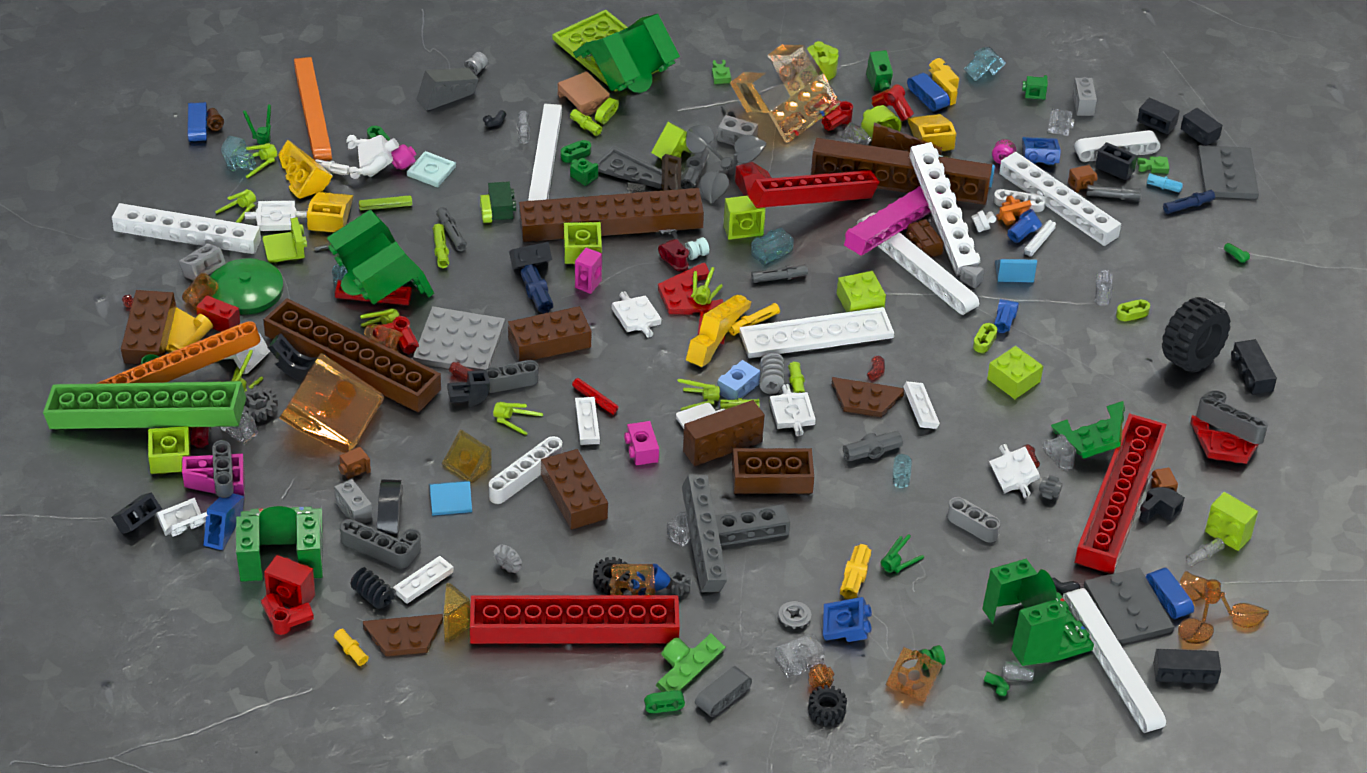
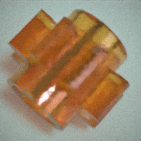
M817 664L810 669L808 681L812 687L816 686L817 688L821 686L824 689V685H828L829 688L833 684L834 679L832 676L835 674L831 667L827 668L825 664Z

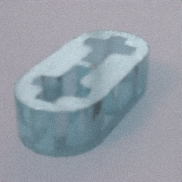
M900 454L894 459L893 484L899 488H905L910 484L912 460L908 455Z

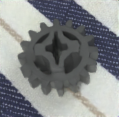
M256 385L254 389L246 387V402L242 412V419L248 417L249 421H252L254 418L259 422L260 418L267 420V415L272 417L273 412L277 411L278 406L276 393H271L270 388L265 390L264 386L260 389H257Z

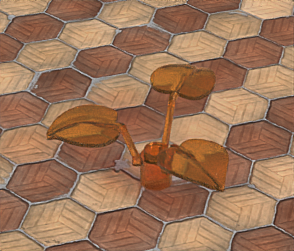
M1187 571L1181 577L1180 585L1192 601H1197L1200 598L1206 600L1201 621L1195 618H1188L1179 625V635L1182 640L1188 643H1204L1213 636L1214 627L1211 624L1205 623L1209 603L1215 604L1220 598L1229 615L1233 616L1234 624L1240 627L1253 628L1269 615L1268 610L1247 603L1235 604L1231 610L1225 598V592H1221V583L1218 580H1207Z

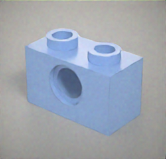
M744 360L740 361L737 365L732 366L725 375L719 377L717 384L720 395L727 400L743 398L759 385L760 370Z

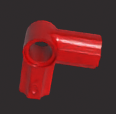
M895 84L890 89L875 94L872 97L873 107L881 105L886 107L893 106L901 121L914 114L904 98L905 90L901 85Z
M830 94L824 96L821 101V107L826 104L823 108L831 112L822 118L824 128L830 131L841 124H849L852 121L853 104L848 101L841 102Z
M398 316L392 323L371 328L374 341L379 343L394 339L398 341L403 353H407V355L413 354L416 348L419 347L410 328V321L406 317Z
M267 594L261 600V605L272 623V629L278 635L287 634L291 627L314 619L311 606L307 602L286 609L277 594Z

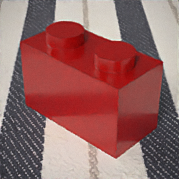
M208 295L196 306L197 315L202 314L206 316L213 325L212 329L222 332L240 324L239 308Z

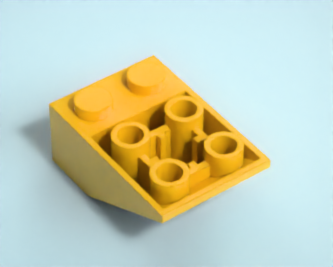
M941 114L907 118L915 138L932 142V144L942 147V151L954 150L956 131L952 122Z
M317 192L310 201L307 210L308 230L335 233L346 226L353 195Z

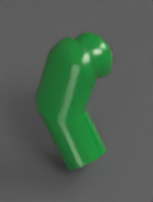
M1230 243L1225 244L1224 250L1239 262L1245 263L1250 259V254L1247 251H1242Z
M987 671L984 681L998 686L996 693L1006 696L1007 691L1010 689L1009 684L1003 677Z

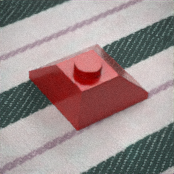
M754 162L736 166L735 183L744 196H748L755 179L772 178L768 171Z

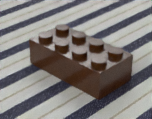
M136 290L121 345V353L125 364H141L142 358L149 354H155L159 357L165 355L177 307L173 292Z
M580 306L508 321V339L518 362L591 347L592 331Z
M751 400L685 423L683 452L693 466L733 453V448H747L763 442L765 414L756 402Z
M733 448L732 472L734 493H813L814 466L812 448Z
M578 449L541 459V477L571 530L608 519V501Z

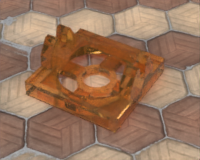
M613 564L611 566L612 578L610 580V587H612L610 595H623L620 588H627L631 591L632 595H639L638 591L641 588H647L645 595H655L653 564ZM630 571V577L627 581H619L623 573ZM637 571L645 576V581H642L637 576ZM631 579L638 580L640 584L638 589H632L629 586Z
M903 647L886 682V686L924 703L942 664L932 660L926 654H921L917 650L912 651ZM909 660H917L915 667L907 669L902 666ZM924 663L929 669V678L922 674L921 668ZM912 670L920 672V678L916 681H911L908 677ZM899 672L906 675L908 681L905 686L899 681ZM919 682L926 684L918 690L912 689L913 685Z

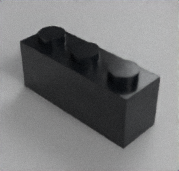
M1257 340L1235 342L1234 348L1231 351V358L1238 366V371L1242 374L1246 387H1249L1252 395L1273 392L1277 377Z
M1156 649L1153 661L1156 681L1218 684L1221 674L1219 651Z

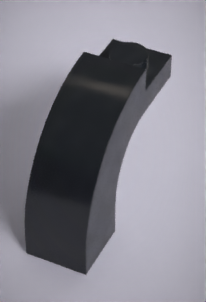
M282 334L276 335L267 347L278 359L275 365L290 377L306 383L316 384L329 380L337 368L326 354L318 357H307L300 354Z
M381 479L377 530L385 534H398L400 499L403 493L402 480Z

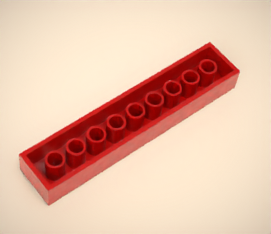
M1129 413L1122 432L1121 446L1117 447L1114 451L1078 544L1074 563L1114 574L1161 448L1167 424Z
M471 595L470 644L669 643L674 638H679L678 595Z

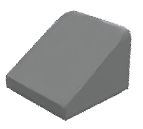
M962 266L960 281L976 288L983 280L984 269Z

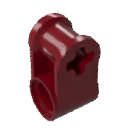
M672 239L658 246L659 255L674 270L686 271L689 268L687 261L689 250L677 239Z

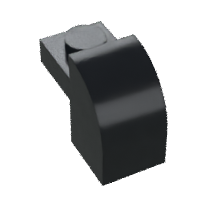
M487 370L468 371L467 382L447 384L450 402L468 401L469 406H475L483 402L487 398L490 389Z
M1153 488L1147 492L1146 501L1140 507L1141 514L1139 520L1147 523L1158 513L1171 521L1182 511L1185 497L1169 488Z

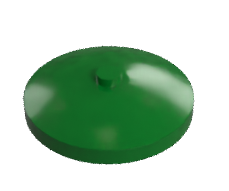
M252 258L227 262L216 269L208 281L209 296L238 307L240 315L255 314L269 309L279 301L284 289L282 275L275 266L266 261Z

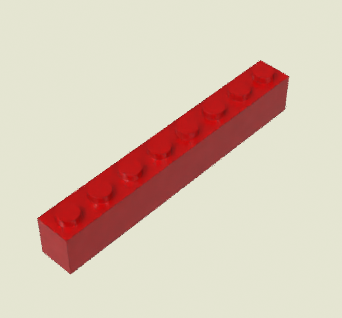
M871 170L755 179L748 197L756 208L868 199L873 197L879 180Z

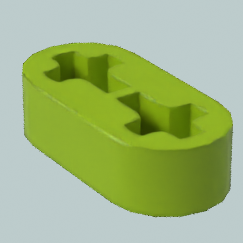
M609 97L598 108L595 114V121L606 124L616 113L619 101Z
M489 194L480 195L482 222L492 223Z
M1142 299L1122 303L1117 307L1116 317L1121 321H1131L1146 317L1149 314L1150 303Z
M985 323L981 326L974 338L973 348L975 351L985 353L991 348L997 336L998 329L996 325Z

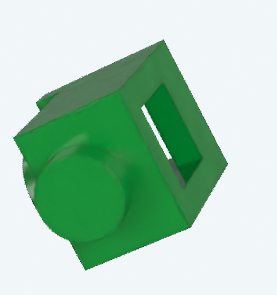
M1044 75V77L1027 76L1026 81L1022 82V91H1025V98L1046 99L1047 75Z
M583 157L579 160L574 159L570 164V177L587 186L598 178V164H592Z

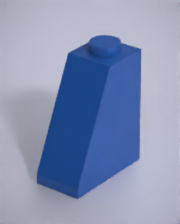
M233 493L227 498L219 497L207 508L208 516H206L203 546L219 550L225 548L236 527V516H241V511H243L244 496Z

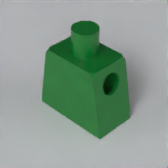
M886 50L874 51L869 54L866 76L874 91L881 90L883 92L891 88L893 71Z

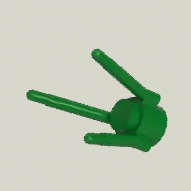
M268 104L266 127H259L257 131H255L246 110H244L243 114L252 132V138L257 139V143L260 145L270 143L271 105Z
M910 534L904 539L902 536H899L889 552L881 560V566L885 571L892 573L895 570L896 573H899L903 568L924 558V555H920L901 564L902 559L898 552L910 539Z

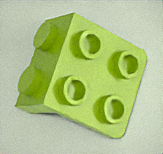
M298 217L290 218L291 232L263 236V244L268 262L305 258L304 247H307L306 236L302 237L304 229L303 224L299 225Z

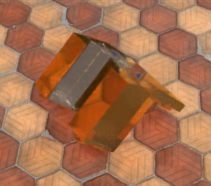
M780 45L768 54L783 84L773 87L762 96L759 95L752 83L766 73L743 72L730 82L746 112L769 113L786 143L792 141L840 105L825 75L805 45Z

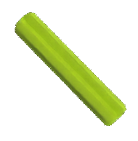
M410 195L359 201L360 211L412 206V197Z

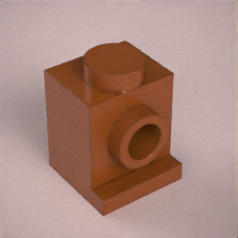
M1090 165L1070 169L1068 183L1076 193L1097 181V174Z
M361 447L339 456V471L348 479L365 471L367 474L371 472L370 458Z
M1169 467L1156 469L1152 472V488L1165 487L1177 492L1178 482Z

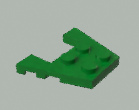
M1121 401L1106 406L1110 419L1100 420L1095 424L1082 426L1074 431L1071 430L1067 419L1052 424V430L1064 442L1069 443L1070 447L1083 459L1120 447L1123 432L1122 423L1124 422L1123 413L1125 411L1124 402Z

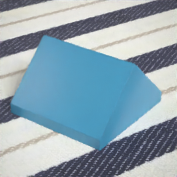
M996 260L997 282H1034L1037 260Z
M470 481L429 484L432 516L472 512Z

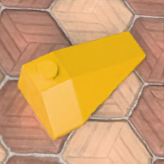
M286 141L278 156L282 168L286 170L287 174L285 177L290 182V191L299 199L323 191L330 183L332 175L291 141Z

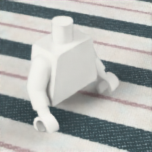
M349 135L346 143L349 142L348 149L358 146L360 165L359 169L357 167H350L348 169L351 178L357 179L361 174L372 177L392 163L391 151L399 147L397 140L393 138L387 141L382 135L372 139L360 138V140H357L356 136Z

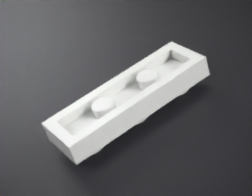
M906 381L903 387L919 427L937 429L940 423L924 384Z
M575 398L580 445L600 444L595 398Z
M439 556L393 588L396 590V595L408 604L452 574L454 567Z

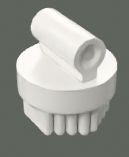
M983 210L972 216L978 232L991 229L989 223L996 221L993 212H988L985 215Z

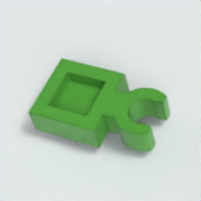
M713 60L712 77L714 84L731 83L729 67H726L725 60H722V64H717L716 60Z
M1150 157L1149 160L1138 158L1137 165H1139L1138 171L1140 172L1150 170L1151 173H1169L1167 157Z

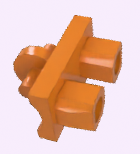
M1007 196L1006 202L1002 203L1000 213L996 217L998 220H1003L1006 226L1012 225L1016 221L1014 216L1020 217L1021 214L1030 209L1032 204L1030 200L1020 202L1019 199L1015 200L1013 196Z

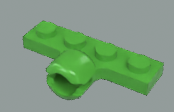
M711 633L693 649L689 648L680 638H674L665 646L661 653L673 668L657 682L656 687L662 692L681 691L719 656L726 647Z

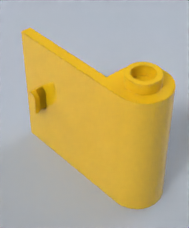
M176 307L166 351L171 353L200 341L212 329L211 321L202 314H198L194 318Z

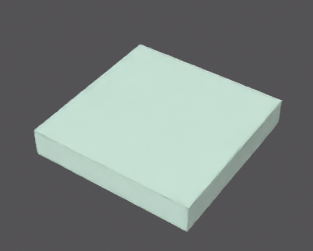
M425 151L407 171V176L439 187L456 168V162Z

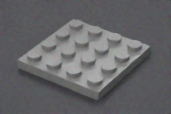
M432 306L413 360L423 365L464 372L486 370L491 366L505 326V318Z

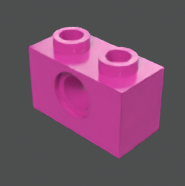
M585 248L575 260V288L592 294L602 281V253Z
M651 422L627 424V432L624 433L625 443L629 444L630 458L634 459L635 465L659 462V446Z

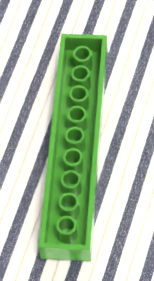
M241 381L52 385L43 414L49 429L239 426L246 402V395Z

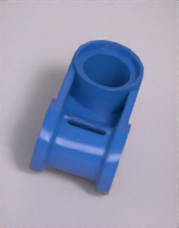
M651 564L631 575V583L633 584L632 595H651L662 590L670 583V576L657 564Z

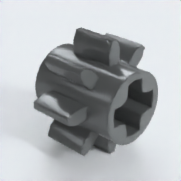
M1049 475L1048 478L1043 477L1039 487V491L1043 492L1042 497L1050 500L1053 499V496L1059 497L1063 483L1058 482V477Z
M675 571L672 575H669L670 583L666 589H670L672 595L682 596L685 591H690L691 577L686 578V572Z

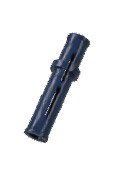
M1213 190L1202 193L1196 192L1191 196L1164 203L1163 210L1166 214L1192 206L1198 207L1203 203L1214 201L1215 193Z

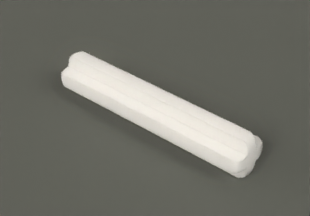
M1048 220L1024 248V254L1029 257L1033 256L1053 232L1056 223Z

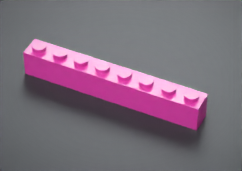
M918 186L915 190L907 193V195L899 198L894 203L889 204L886 208L879 210L876 214L869 216L863 222H859L853 228H849L845 234L844 246L862 256L907 228L910 223H914L931 213L921 186Z

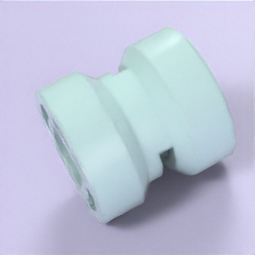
M704 237L697 239L695 242L685 243V248L689 250L688 258L690 260L696 259L699 255L705 256L709 254V245Z

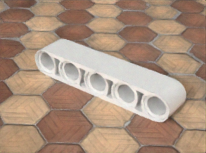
M1149 130L1079 139L1074 144V149L1082 162L1096 161L1098 150L1106 142L1136 155L1152 154L1160 149V143L1155 133Z
M555 436L548 437L489 481V500L492 503L501 504L540 476L541 459L562 453V440Z

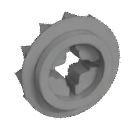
M503 544L498 545L494 549V558L498 561L497 564L502 566V569H506L509 573H516L522 568V561L514 549Z
M791 601L780 607L778 616L780 622L785 624V627L792 626L793 629L796 627L803 628L804 625L809 624L811 610L801 602ZM798 614V617L791 618V615Z

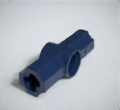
M531 264L526 265L521 270V277L525 283L528 298L533 299L538 311L543 314L548 313L553 308V301L548 293L546 280L541 279L536 267Z

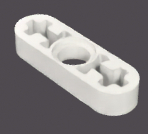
M1005 189L996 190L994 193L993 201L998 206H1002V203L1006 202L1007 196H1013L1015 200H1030L1032 204L1030 209H1033L1034 212H1042L1045 209L1046 199L1041 195Z

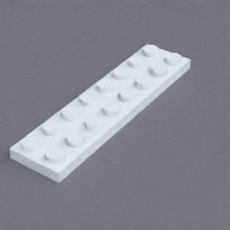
M884 307L740 327L739 332L748 358L762 357L769 353L784 354L894 338V331Z

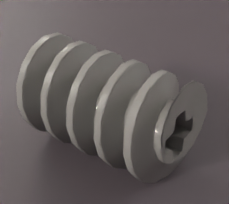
M769 353L760 360V388L767 394H776L784 385V358L780 354Z

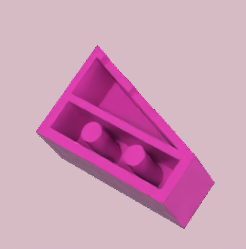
M232 454L233 493L244 496L245 500L243 454ZM213 455L182 457L184 487L216 494Z

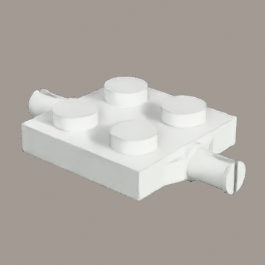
M258 201L256 212H245V220L256 219L257 226H260V231L291 230L290 218H307V211H296L295 201Z
M625 291L624 293L621 292L619 296L623 301L612 303L611 309L627 332L642 330L647 338L652 337L653 332L650 328L661 325V317L646 295L631 299Z
M784 384L782 386L783 394L770 396L769 400L777 429L793 427L795 435L801 436L803 435L801 426L815 425L816 419L807 392L793 393L790 390L789 384Z
M1006 444L1001 445L999 449L1003 455L989 461L1004 494L1020 489L1023 497L1029 496L1031 492L1027 486L1041 478L1026 447L1010 452Z

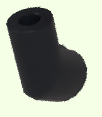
M500 110L494 118L491 115L484 116V125L487 127L500 125L507 115L506 112Z
M1055 577L1052 578L1056 591L1061 595L1080 589L1078 582L1068 581L1062 583Z

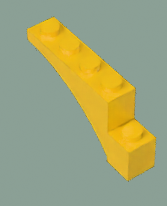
M734 295L705 313L699 335L690 340L686 361L700 367L708 364L728 330L744 312L750 309L752 301L747 300L742 295Z

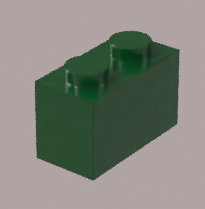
M510 181L488 183L492 220L513 219V211H516V200L512 201V199H515L514 189L510 188Z

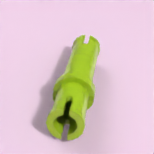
M435 224L432 227L435 242L434 253L437 257V265L440 268H445L449 265V249L446 246L444 226L442 224Z

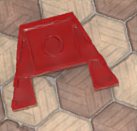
M701 263L658 284V291L669 314L693 315V312H701V310H703V313H707L724 302L723 299L711 301L710 304L700 305L691 297L693 292L694 271L697 272V281L707 279L709 270L706 263Z
M1192 415L1190 423L1208 458L1247 464L1259 445L1248 442L1229 432L1210 430L1209 423L1200 420L1197 416Z

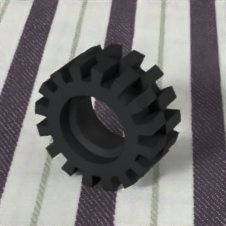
M606 557L605 561L599 560V564L596 563L593 570L595 588H598L599 592L604 590L606 595H608V592H611V595H615V592L621 594L622 590L626 591L630 585V567L627 566L626 562L622 563L620 558L616 561V557H612V560H609V557ZM607 574H616V575H618L619 577H617V578H607V577H605V575H607Z
M824 685V689L821 686L817 687V690L814 689L812 694L810 693L808 713L811 715V719L814 721L817 718L816 723L820 724L823 721V725H827V722H830L831 725H834L835 721L837 723L841 722V719L845 717L847 707L845 693H841L839 688L835 690V686H831L830 689L828 685ZM829 702L834 704L835 707L824 708L820 704Z

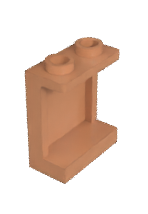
M587 71L558 83V96L560 98L566 96L577 107V110L586 116L596 113L598 108L610 97V94Z

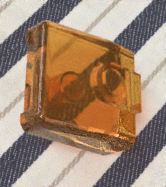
M321 353L297 387L279 418L296 430L346 453L353 450L359 443V439L382 404L384 396L381 392Z

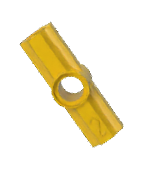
M860 544L855 546L850 561H847L844 580L840 588V594L844 599L857 598L861 583L865 581L872 551L867 545Z

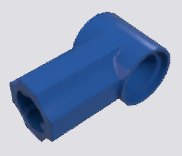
M1029 209L1021 214L1020 220L1007 230L1010 240L1018 243L1029 233L1036 231L1042 226L1033 209Z
M1000 299L994 323L999 333L1010 331L1012 321L1016 318L1018 302Z

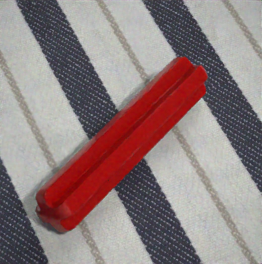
M576 378L572 382V386L587 397H594L595 403L609 413L615 414L619 409L617 404L580 378Z

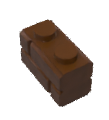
M926 219L908 225L906 238L930 258L943 253L944 242Z

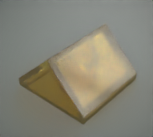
M460 429L442 464L467 481H470V483H474L492 468L491 448Z
M446 583L444 642H449L470 628V599L451 583Z

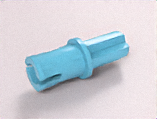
M1150 173L1147 179V184L1160 187L1162 190L1168 189L1179 193L1183 187V183L1167 179V176L1161 177Z

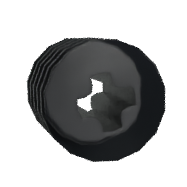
M365 567L359 569L351 578V588L377 609L388 606L396 596L394 588H391L389 584H385L384 580L380 579L378 575H374L373 571H367Z

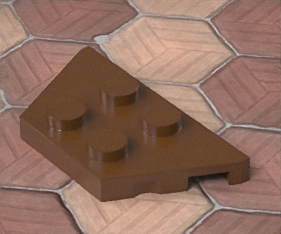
M832 377L831 381L832 387H835L836 396L841 402L843 412L882 418L887 413V410L895 405V401L899 397L904 396V388L836 377Z
M443 614L363 621V629L370 633L373 642L380 647L381 652L385 656L427 653L431 646V641L437 635L439 625L443 623Z

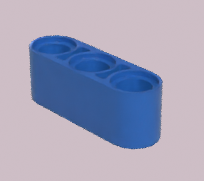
M920 73L908 78L907 85L910 91L931 111H937L950 105L948 94L926 73Z
M206 102L188 103L189 141H207Z
M1167 568L1146 574V579L1172 619H1177L1194 612V604L1191 598Z

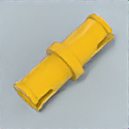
M343 628L335 632L334 639L343 647L345 654L350 655L357 665H364L369 657L359 647V643L353 640Z

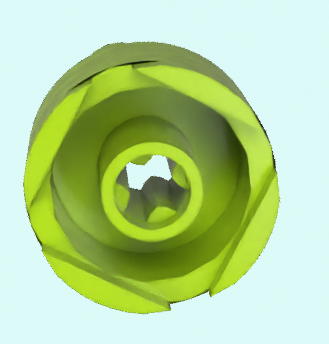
M817 41L814 45L809 46L804 54L803 70L805 75L815 81H821V79L825 78L827 80L833 79L837 74L838 49L821 41Z
M884 105L876 106L871 110L868 109L863 113L864 118L861 123V132L871 141L874 122L899 132L901 131L902 123L900 119Z

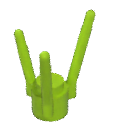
M273 144L248 146L246 150H261L236 158V162L256 156L266 160L247 174L246 178L253 176L269 163L275 162L274 158L277 157V150Z
M248 189L229 196L228 200L235 198L237 200L220 208L215 213L219 214L236 204L242 208L247 207L236 221V223H240L245 217V212H249L255 207L256 196Z
M714 267L710 269L705 284L698 288L697 272L694 271L693 292L691 297L700 305L710 304L714 296L723 287L720 284L711 294L708 286L715 269Z
M391 308L386 311L361 315V319L381 316L362 323L361 327L380 321L382 324L392 323L399 314L397 310Z
M249 350L241 369L238 366L236 367L231 380L241 381L245 392L247 391L246 381L241 377L253 350ZM259 377L248 387L253 389L255 385L263 380V377Z
M684 379L677 380L680 383L702 387L703 389L683 388V391L703 393V399L707 400L682 407L681 411L704 403L714 405V401H719V386Z
M500 401L494 407L493 416L498 418L497 422L503 423L523 435H527L526 431L506 419H510L512 413L540 417L543 416V413L516 409L526 408L527 404Z

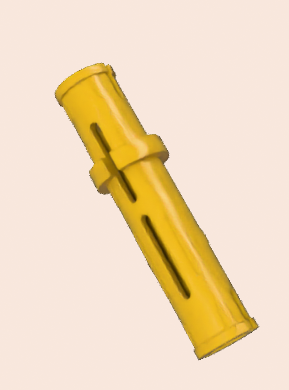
M772 303L749 316L745 315L731 326L729 332L732 336H735L740 332V327L752 326L779 314L780 308L776 303Z

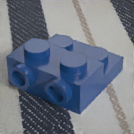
M1022 137L1023 157L1033 164H1037V162H1044L1047 165L1060 163L1061 149L1057 139Z
M864 597L824 604L823 637L825 641L843 637L846 638L847 642L868 639V633L872 631L868 617L872 616V610L870 605L866 604Z

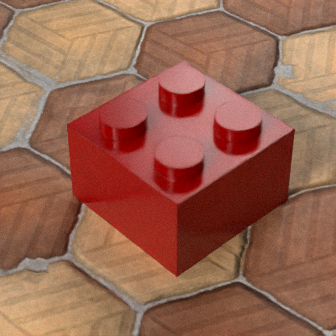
M276 555L264 571L266 595L270 593L277 594L282 604L290 608L306 602L310 604L315 597L313 568Z

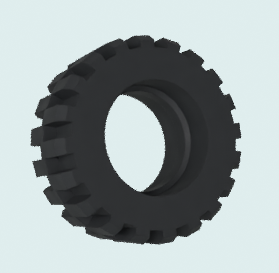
M1195 297L1189 299V302H1184L1182 307L1175 311L1176 313L1174 316H1171L1169 324L1166 325L1165 334L1162 337L1164 356L1188 372H1198L1214 362L1215 357H1218L1221 349L1224 348L1225 341L1229 336L1228 332L1231 328L1229 324L1231 322L1230 317L1225 309L1206 298Z

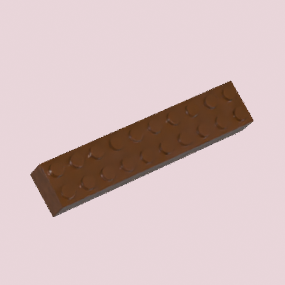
M816 138L812 156L811 175L871 170L879 180L878 189L909 193L918 186H921L909 157L910 152ZM939 156L938 160L944 166V175L950 181V190L955 194L956 201L986 205L993 164Z
M699 188L519 202L523 242L564 239V223L601 222V236L659 232V230L703 228L704 211Z
M288 298L263 319L266 337L273 340L276 335L282 334L296 351L307 357H318L326 354L337 367L336 372L418 413L441 391V373Z

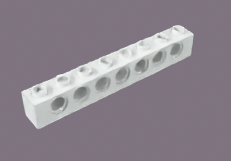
M932 142L911 147L910 160L941 239L944 242L956 276L961 275L962 266L978 267L980 256L978 253H975L974 241L972 238H969L968 226L966 223H963L962 211L956 205V196L950 190V181L944 175V166L938 160L937 149L933 147Z
M1014 152L1001 160L1000 175L1026 193L1043 196L1046 199L1045 206L1103 246L1119 237L1120 222L1019 153Z
M122 203L118 204L112 216L113 229L117 232L201 246L211 244L224 250L255 254L261 241L260 226Z

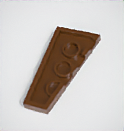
M874 122L871 146L910 152L913 146L929 143ZM932 144L937 149L938 155H941L942 147Z

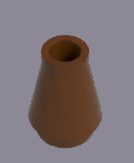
M208 109L207 126L214 131L220 130L224 125L223 117L218 113L217 109Z

